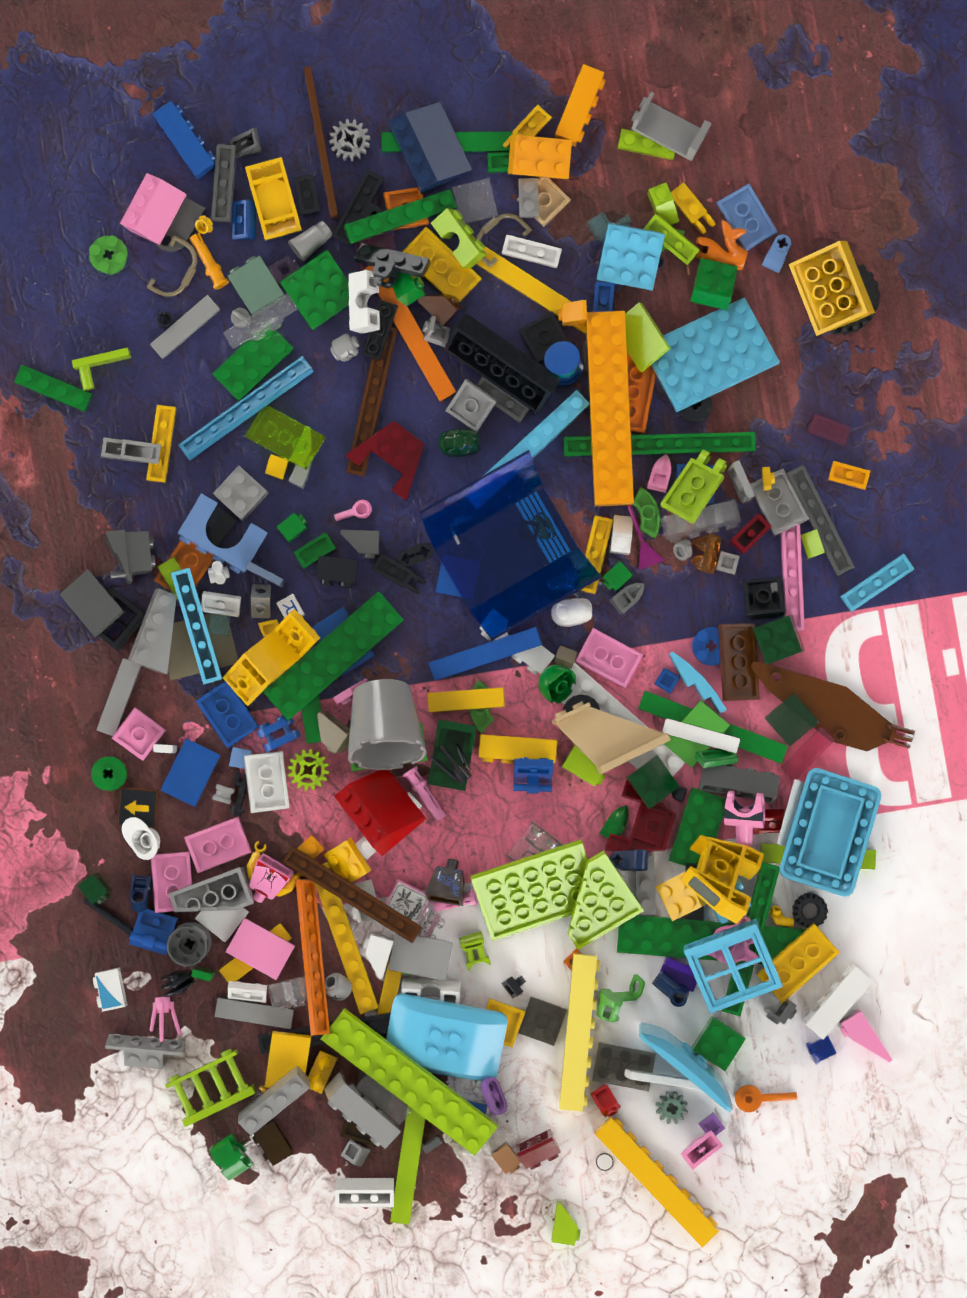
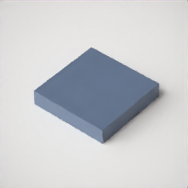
M248 562L246 566L248 571L281 588L286 583L284 579L251 562Z

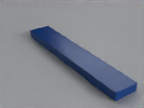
M537 626L430 661L428 664L436 681L541 646L543 643Z

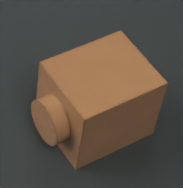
M507 1141L491 1153V1156L505 1174L508 1172L512 1174L520 1168L519 1164L521 1161Z

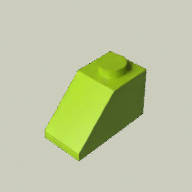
M667 182L649 189L647 195L655 214L657 213L670 225L678 223L679 219L675 203Z
M557 1200L551 1241L552 1243L575 1246V1241L580 1239L581 1229H577V1222L563 1203Z

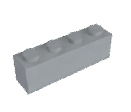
M296 1066L266 1090L265 1093L261 1094L239 1112L238 1123L250 1136L253 1135L310 1088V1079Z

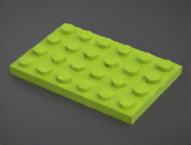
M581 839L470 876L492 941L573 914L588 860Z

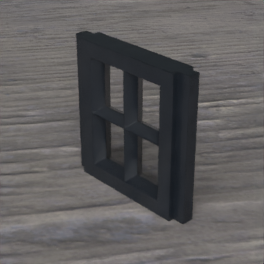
M112 587L108 592L114 600L117 599L124 605L122 608L124 611L129 609L135 614L126 626L116 619L98 635L119 652L142 624L145 614ZM116 622L123 630L114 640L107 632Z

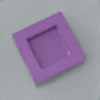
M714 1112L698 1123L705 1133L712 1130L715 1136L726 1129Z

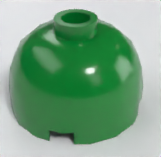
M551 665L544 669L539 676V692L550 703H561L571 695L573 691L571 689L572 684H576V675L572 670L563 665Z

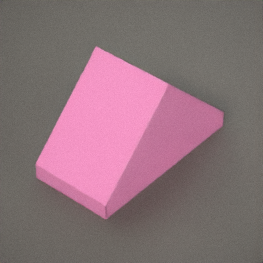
M712 1130L692 1140L681 1155L693 1170L723 1145Z

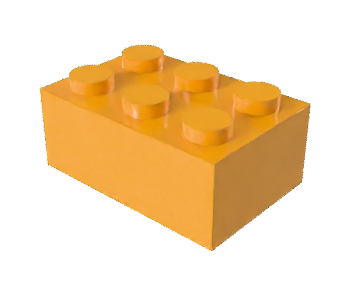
M511 135L508 174L569 179L572 140Z

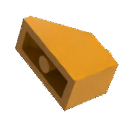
M586 300L563 303L562 309H558V321H562V326H585L587 320Z

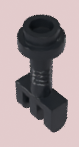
M237 772L233 785L239 787L234 806H230L229 810H231V815L241 817L242 813L244 814L245 809H242V804L248 787L246 774H244L243 780L239 781L241 773Z

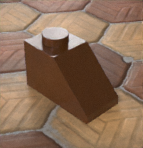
M425 294L417 300L432 316H436V320L442 326L448 324L463 308L460 305V301L450 294Z

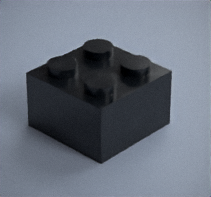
M319 556L316 579L324 586H333V583H337L342 588H352V585L357 586L359 562L353 559Z

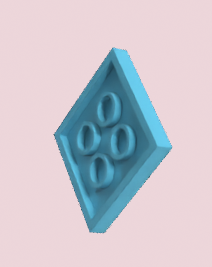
M608 223L596 279L653 291L665 234Z

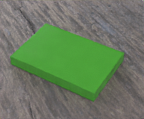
M702 700L681 721L685 724L721 734L730 726L726 720ZM669 735L671 740L664 743L665 746L691 768L698 762L695 758L696 752L709 750L711 747Z

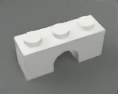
M369 270L349 274V325L351 331L361 334L380 330L379 311L367 306L369 297L374 293H379V286L376 283L377 277L373 276L372 271Z
M403 978L401 994L459 1004L461 981Z

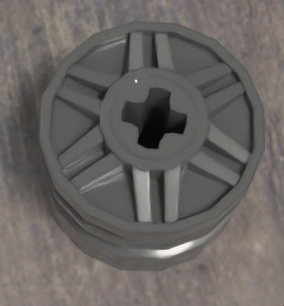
M195 921L185 922L179 925L169 936L167 952L176 964L184 967L194 966L201 962L210 951L212 945L211 934L201 923ZM189 939L195 941L193 946L187 943Z

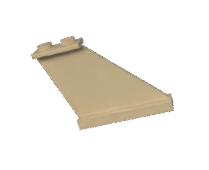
M580 702L572 706L573 710L568 713L566 710L555 714L556 718L552 720V723L556 724L597 767L599 775L671 740L668 733L665 734L589 707L591 706L589 702L586 704Z

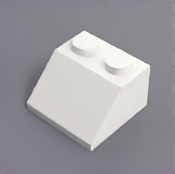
M372 932L371 936L366 937L363 948L367 949L365 954L378 978L383 979L394 939Z

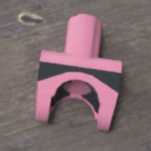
M729 790L724 810V825L736 826V843L752 847L753 828H764L765 824L763 793H757L753 805L743 806L737 801L735 791Z

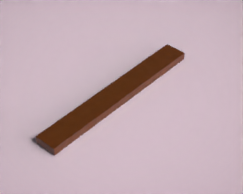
M311 66L304 67V74L330 217L332 220L339 219L314 79Z
M380 327V330H378L377 333H382L383 328ZM391 327L381 360L371 358L351 450L375 434L398 328ZM370 452L359 467L349 460L346 473L365 477Z
M293 846L282 861V863L412 944L423 928Z

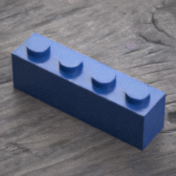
M170 101L152 113L197 180L215 169V157L211 151L206 152L203 148L205 145L200 135L196 137L192 132L195 128L189 120H184L182 117L184 112L178 104L174 105Z

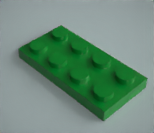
M266 321L213 373V376L240 401L285 359L294 348Z
M691 787L668 861L685 866V863L699 862L701 855L690 850V847L700 835L716 839L724 815L726 798Z

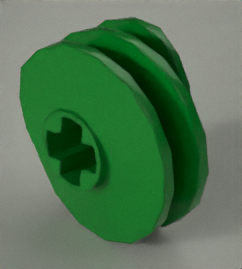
M103 757L99 759L91 771L93 783L99 789L105 791L119 789L127 779L125 764L116 757ZM113 770V777L106 778L105 775L107 773L105 771Z

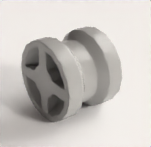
M216 784L215 788L217 791L212 799L231 804L232 800L230 797L235 789Z

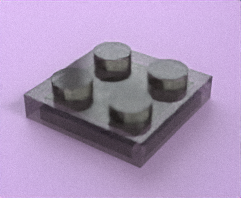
M530 996L518 1033L554 1046L567 1009Z

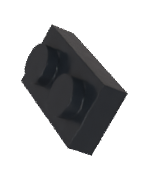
M313 174L294 177L301 215L319 213L320 207Z

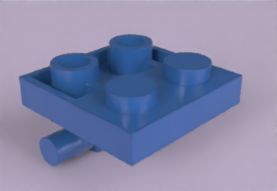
M526 757L515 759L513 791H527V793L531 794L552 792L553 760L547 758L529 759Z
M146 908L138 914L134 930L129 938V944L167 955L168 938L175 930L178 918L164 913H155L154 910Z

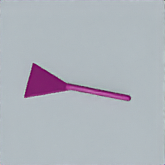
M628 505L629 513L641 542L639 571L662 562L664 559L644 542L632 507Z

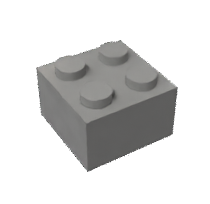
M238 465L213 494L244 521L269 493Z

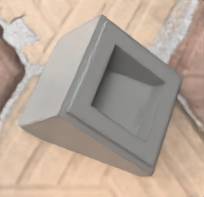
M350 1139L341 1156L352 1164L361 1167L370 1149Z

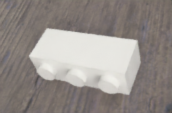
M336 1178L335 1207H394V1178Z

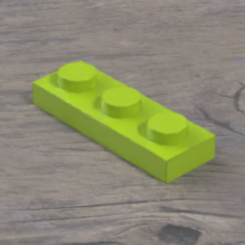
M621 130L618 149L668 160L674 159L675 152L635 131Z
M657 213L644 227L645 230L664 233L663 245L686 265H689L700 251L697 246Z

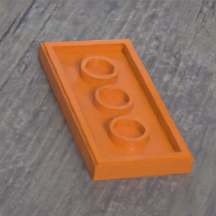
M627 353L630 431L645 434L656 374L652 366H649L643 372L639 371Z

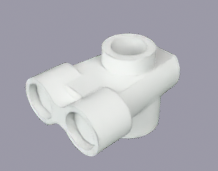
M215 561L212 564V568H208L211 583L224 584L226 579L230 577L228 567H223V564L219 561Z

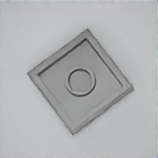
M465 379L445 411L472 430L478 432L498 400L468 379Z

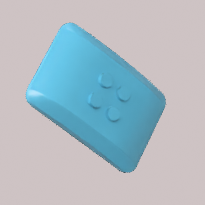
M820 768L810 770L801 792L779 867L780 874L786 879L843 897L850 896L856 886L881 801V791L875 786Z
M398 994L393 1000L386 1040L428 1072L483 1081L489 1077H497L508 1019L504 1013L414 995Z
M643 1022L639 1024V1037L649 1047L728 1112L733 1110L730 1094L724 1081L702 1055H697L688 1043L682 1042L661 1027Z

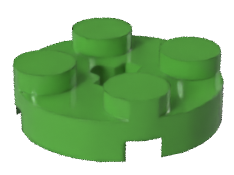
M113 235L98 238L89 248L90 261L99 272L109 275L116 274L126 265L125 263L128 258L127 248L120 239ZM106 251L114 252V254L111 255V260H109L108 258H104Z

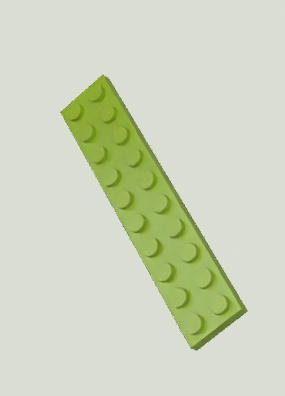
M345 1008L329 1027L330 1034L322 1036L321 1040L474 1156L498 1128L499 1125Z

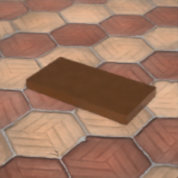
M755 623L718 625L723 701L760 699L758 677L751 668V663L757 661L756 636L753 630Z

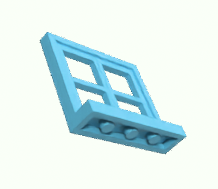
M757 918L684 945V953L710 1014L783 987L760 932ZM752 938L760 957L736 965L729 946ZM722 950L729 968L705 976L698 958ZM762 961L769 980L746 988L738 970ZM732 973L739 991L715 999L708 981Z

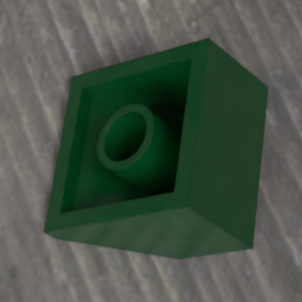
M658 755L626 776L648 809L680 787Z

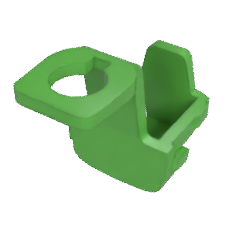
M634 974L629 991L612 992L611 989H600V1002L596 1015L608 1022L619 1021L618 1013L623 1002L636 1001L641 997L645 981L638 974ZM638 981L639 989L635 992V983ZM606 1006L612 1008V1013L605 1011Z

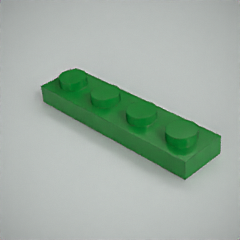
M22 364L14 381L16 384L83 412H86L93 396L91 393Z

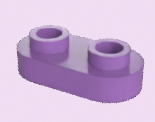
M495 1077L484 1079L481 1083V1090L490 1113L495 1116L504 1114L507 1110V1102L499 1081Z

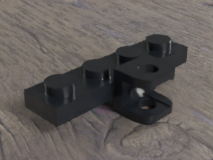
M366 170L332 235L333 239L349 246L350 242L344 229L345 224L384 212L381 207L372 203L384 181L383 177Z
M361 243L354 256L356 263L373 266L372 273L373 276L377 277V286L391 288L395 284L399 276L398 272L423 278L431 264L429 258ZM389 278L388 282H383L384 279Z

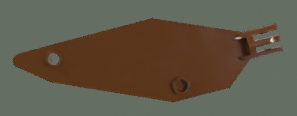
M759 661L751 663L752 670L765 688L829 741L866 752L886 743L910 749V744L895 740L894 738L912 742L913 737L896 732V730L911 735L915 734V730L892 724L848 687L773 665H766V663ZM779 674L780 678L778 680H775L773 678V675Z

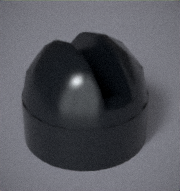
M161 312L158 315L157 323L160 327L168 328L172 324L173 318L170 313ZM161 317H164V320L167 323L166 325H164Z
M678 787L672 792V797L682 803L687 788Z

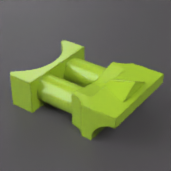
M482 931L459 937L461 948L465 951L468 962H466L468 971L478 962H485L491 965L489 956H486L483 947L484 938ZM473 950H477L479 959H475Z

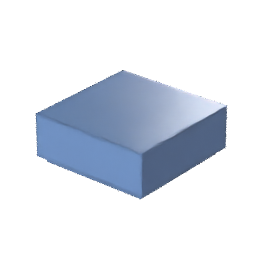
M233 747L229 766L245 769L244 756L251 755L252 751Z

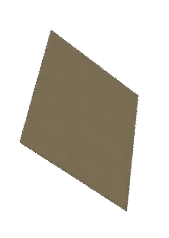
M205 614V621L219 668L235 664L238 661V656L227 615ZM185 620L173 623L168 664L170 680L200 673Z

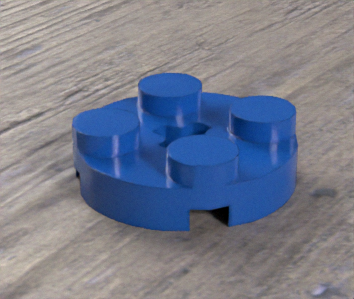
M705 628L693 638L692 652L697 660L704 665L713 666L720 663L718 628ZM710 641H713V644L717 646L713 649V652H709V648H706V644H709Z

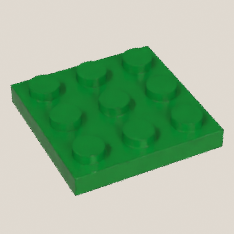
M325 250L280 281V284L312 330L349 305V281L328 250Z

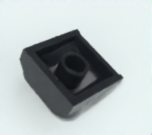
M781 576L764 579H742L746 618L752 620L770 619L785 614Z

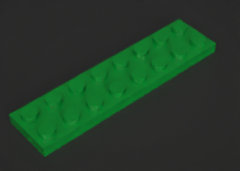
M378 591L266 688L263 693L289 721L403 622L404 619Z

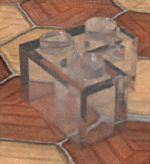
M305 975L267 985L273 1008L281 1007V1010L291 1008L292 1004L294 1008L305 1005L304 1001H307Z

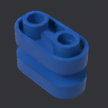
M281 715L276 718L277 722L271 725L267 722L259 726L260 730L257 731L259 738L265 737L268 742L263 745L266 753L301 737L298 729L292 731L290 727L294 723L293 718L287 721ZM283 729L285 735L274 739L272 733Z

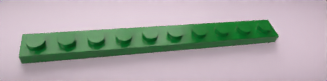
M755 432L631 435L632 455L701 453L703 449L709 453L756 451ZM591 436L564 437V457L592 456Z

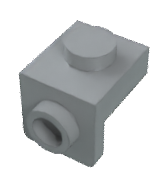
M432 316L429 321L424 323L422 331L425 334L423 340L445 347L448 342L450 328L435 323L436 316Z

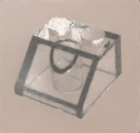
M532 821L506 856L512 861H516L562 846L563 844Z

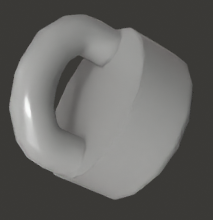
M244 308L233 310L231 314L232 323L240 328L247 326L250 322L249 312Z
M687 539L679 541L674 545L673 552L679 560L684 561L691 557L692 545Z

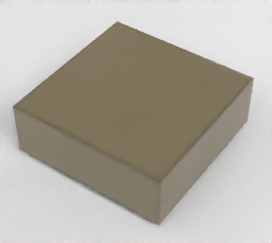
M560 645L554 662L572 669L578 652Z

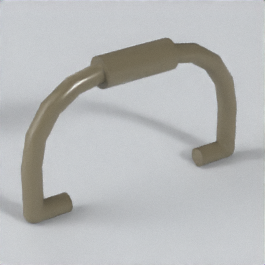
M511 213L501 214L498 217H493L480 229L476 240H480L500 220L505 218L515 219L526 229L522 233L523 237H526L532 229L517 215ZM485 256L482 258V261L488 267L493 266L498 261L496 258H493L491 261Z
M176 235L172 237L169 245L173 247L176 241L190 250L193 261L181 282L182 285L173 292L157 289L153 286L155 280L151 278L147 288L165 297L176 296L181 293L186 286L188 287L196 272L197 254L193 246Z

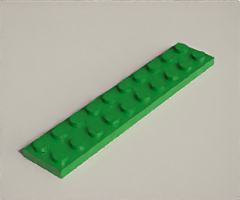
M637 915L618 926L617 953L686 958L684 945L713 935L720 927L736 923L726 922L722 924L716 921L684 919L672 921L671 918ZM765 926L762 936L771 958L776 957L806 929ZM705 955L698 958L701 960L718 961L716 958L710 955Z

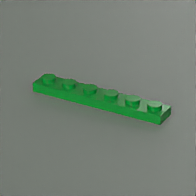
M449 189L345 224L344 229L350 244L441 214L447 208L455 209L457 206Z

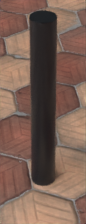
M87 898L83 901L84 904L129 936L134 929L98 903L91 904Z

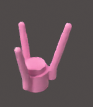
M156 997L155 1002H153L150 1032H153L156 1013H159L160 1042L164 1040V1013H169V1009L177 1034L181 1035L174 1009V1001L170 1002V997Z

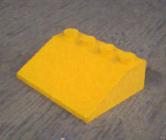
M838 241L789 264L816 336L875 313L847 241Z

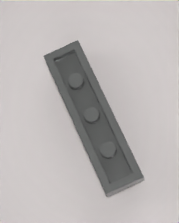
M217 144L211 221L231 223L237 155L236 145Z

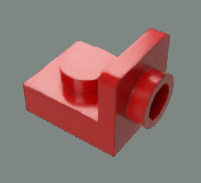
M607 1084L590 1093L604 1117L615 1115L618 1109L621 1108Z

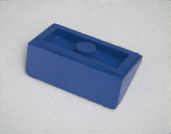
M251 200L233 201L232 240L255 239V202Z

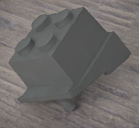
M106 531L107 545L112 557L117 559L121 569L110 571L111 579L125 578L127 585H131L132 576L151 573L155 566V557L150 553V550L153 549V536H149V531Z

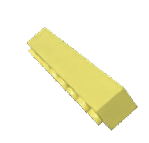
M573 953L559 1100L560 1110L583 1112V1106L587 1107L588 1095H584L585 1087H589V1076L586 1075L587 1068L591 1067V1056H588V1049H592L593 1037H590V1029H594L595 1018H592V1010H596L597 998H593L594 991H598V979H595L596 971L600 970V960H597V955Z

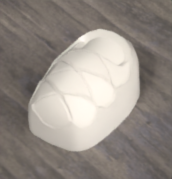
M585 598L565 599L553 605L551 616L553 621L560 627H571L588 622L592 618V606L590 601Z

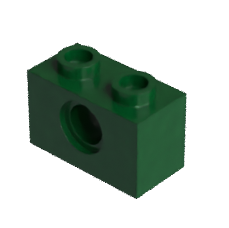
M99 872L92 874L78 885L91 904H102L111 897L109 893L113 891Z

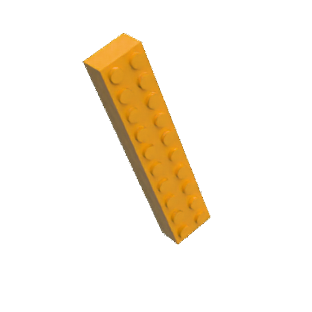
M625 311L587 312L586 339L594 507L633 505Z

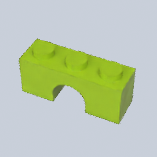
M447 208L431 224L441 238L450 239L454 234L458 235L460 243L458 248L452 253L463 268L471 269L487 255L484 251L485 247L480 240H476L472 228L463 222L462 214L456 209Z

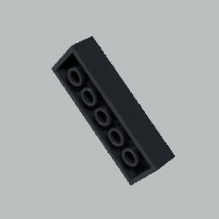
M467 313L455 326L443 349L537 415L548 402L561 380L560 377Z

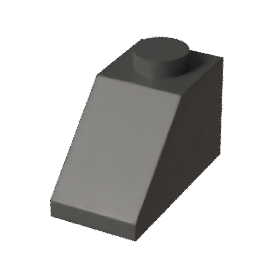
M341 530L340 534L360 555H363V558L374 559L375 555H379V531Z

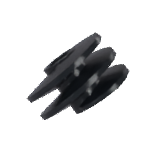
M708 397L697 402L700 406L696 410H693V407L690 406L680 410L681 417L692 423L704 421L712 410L711 398Z
M184 969L162 976L160 980H169V982L163 984L160 988L168 989L172 987V989L163 993L164 997L186 991L195 982L194 977L191 976L192 971Z

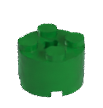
M233 1133L209 1149L216 1166H220L222 1169L220 1172L229 1181L254 1165L250 1157L244 1153L247 1151L245 1145L241 1141L238 1142Z

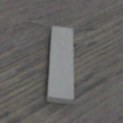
M208 295L205 296L150 344L151 347L164 359L217 314L220 308Z
M122 659L96 729L97 731L113 736L118 730L141 669L140 665L127 659Z
M221 997L217 998L215 1017L291 1029L294 1009Z

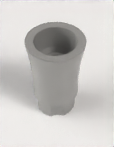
M320 221L302 234L289 240L288 243L302 262H305L333 234L329 227L323 221Z

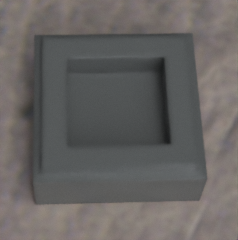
M436 1135L425 1142L422 1149L427 1154L442 1144V1139L439 1135Z

